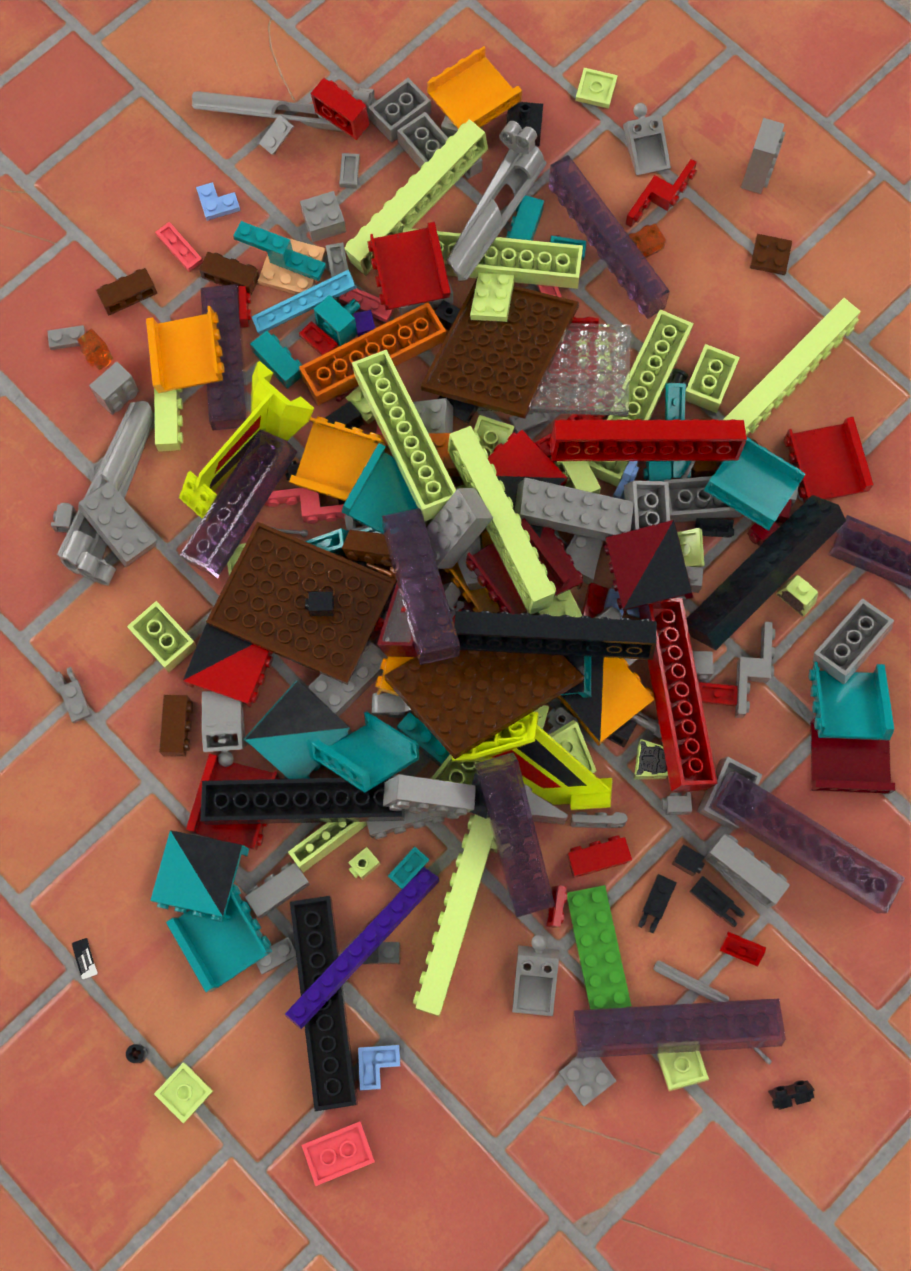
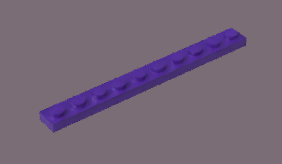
M423 867L285 1013L286 1017L302 1029L439 883V877Z

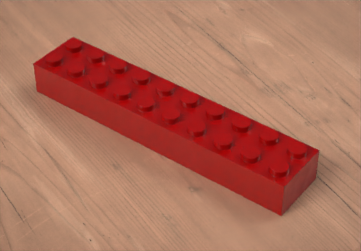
M561 419L555 420L550 439L551 461H738L747 436L744 420Z
M672 598L638 607L640 620L649 619L657 621L655 652L653 660H648L671 792L708 790L718 783L683 599Z

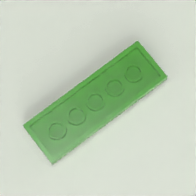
M605 885L568 892L567 903L591 1014L630 1007L631 1001Z

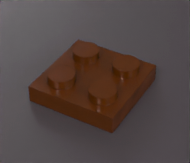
M757 234L750 268L785 275L792 240Z

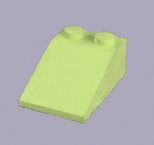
M479 415L473 431L478 433L481 447H484L490 456L496 446L508 441L507 439L513 433L515 426Z

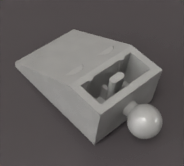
M643 103L636 104L633 112L638 119L627 121L623 124L625 139L636 176L671 168L662 115L645 118L647 106ZM636 125L640 127L638 129L639 132L635 130Z
M202 691L203 752L221 751L218 756V762L220 765L228 767L234 761V757L229 750H239L246 747V742L243 740L246 737L243 703L211 691ZM233 734H237L238 741L233 739ZM215 735L220 738L218 742H215L213 739Z
M516 783L511 792L507 786L506 792L520 797L516 809L504 805L503 810L519 820L565 824L568 814L532 793V789L526 784L522 783L520 785Z
M538 934L532 938V947L518 945L512 1012L553 1016L559 949L546 948L548 944L546 937Z

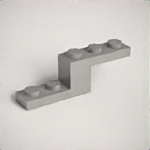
M764 622L761 627L760 658L740 657L737 661L736 686H738L735 718H743L746 713H749L750 702L747 701V694L750 693V682L747 681L767 683L774 676V666L771 665V658L773 659L775 655V647H772V640L775 639V629L772 628L773 622Z

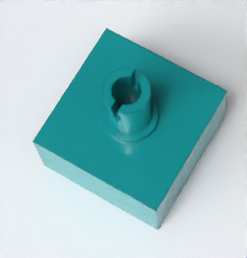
M328 295L314 308L316 324L337 342L338 346H341L357 336L356 322L352 314L360 309L361 306L355 299H352L345 307H342L332 296Z

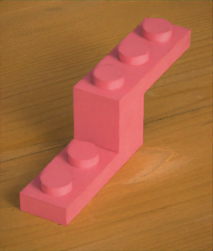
M295 488L262 492L264 505L269 507H276L283 503L294 505L301 502L302 518L308 524H315L321 520L333 522L339 518L345 519L346 514L341 512L343 505L321 507L320 493Z

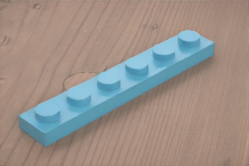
M346 270L252 316V320L257 332L262 334L314 309L328 295L335 299L357 287L351 272Z

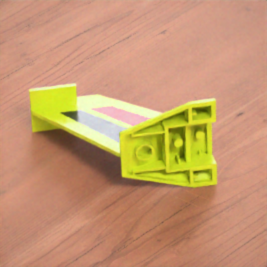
M260 361L257 362L252 375L250 416L202 469L198 477L191 471L187 473L179 495V499L204 521L208 520L217 497L214 491L264 441L277 451L309 422L314 407L301 396L290 401L272 386L270 380L273 372Z
M538 712L530 713L459 758L454 759L452 757V761L455 762L480 761L487 766L492 765L510 772V779L520 785L522 783L526 784L532 789L531 792L553 805L570 804L571 810L611 807L612 778L598 779L537 725Z

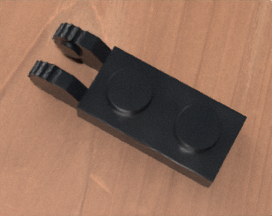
M657 875L642 910L643 914L638 927L642 928L645 925L649 914L655 917L649 931L654 934L677 882L662 875Z
M704 876L689 891L732 927H735L737 922L726 914L729 908L741 918L745 915L734 904L733 900Z

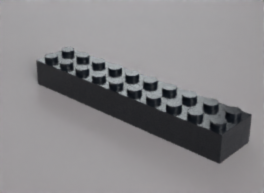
M814 495L808 498L686 618L690 636L717 650L846 522L840 506Z
M455 611V650L653 660L656 647L657 621L649 619L631 620L629 618L611 619L609 617L591 618L589 616L571 617L569 615L551 616L549 614L531 615L529 613Z
M393 777L386 779L365 793L343 778L202 781L201 821L206 825L404 821L405 809H402V811H392L390 807L383 806L385 782Z
M330 896L290 902L301 996L339 957L333 904ZM342 985L304 1026L315 1111L358 1105Z

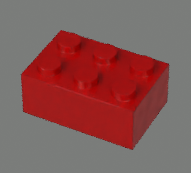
M323 78L311 92L315 112L357 140L370 125L366 104L362 100L352 97L347 90L340 89L334 81H328Z

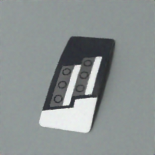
M84 938L73 942L72 947L82 979L97 975L88 939Z

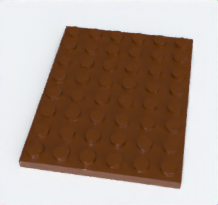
M476 279L421 384V391L525 419L579 308V302L513 286L507 322L471 320L470 314L477 283Z
M257 521L206 623L348 685L396 586L397 580ZM332 591L334 595V616H310L309 610L305 609V599L309 598V592Z
M454 635L425 651L422 658L415 657L385 674L386 682L454 759L459 758L583 682L584 676L563 655L455 650Z

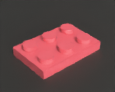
M361 1121L301 1145L315 1186L375 1162Z

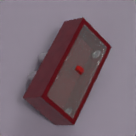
M398 577L377 643L386 656L422 658L425 645L432 644L429 632L430 628L437 627L434 615L442 589L433 577Z

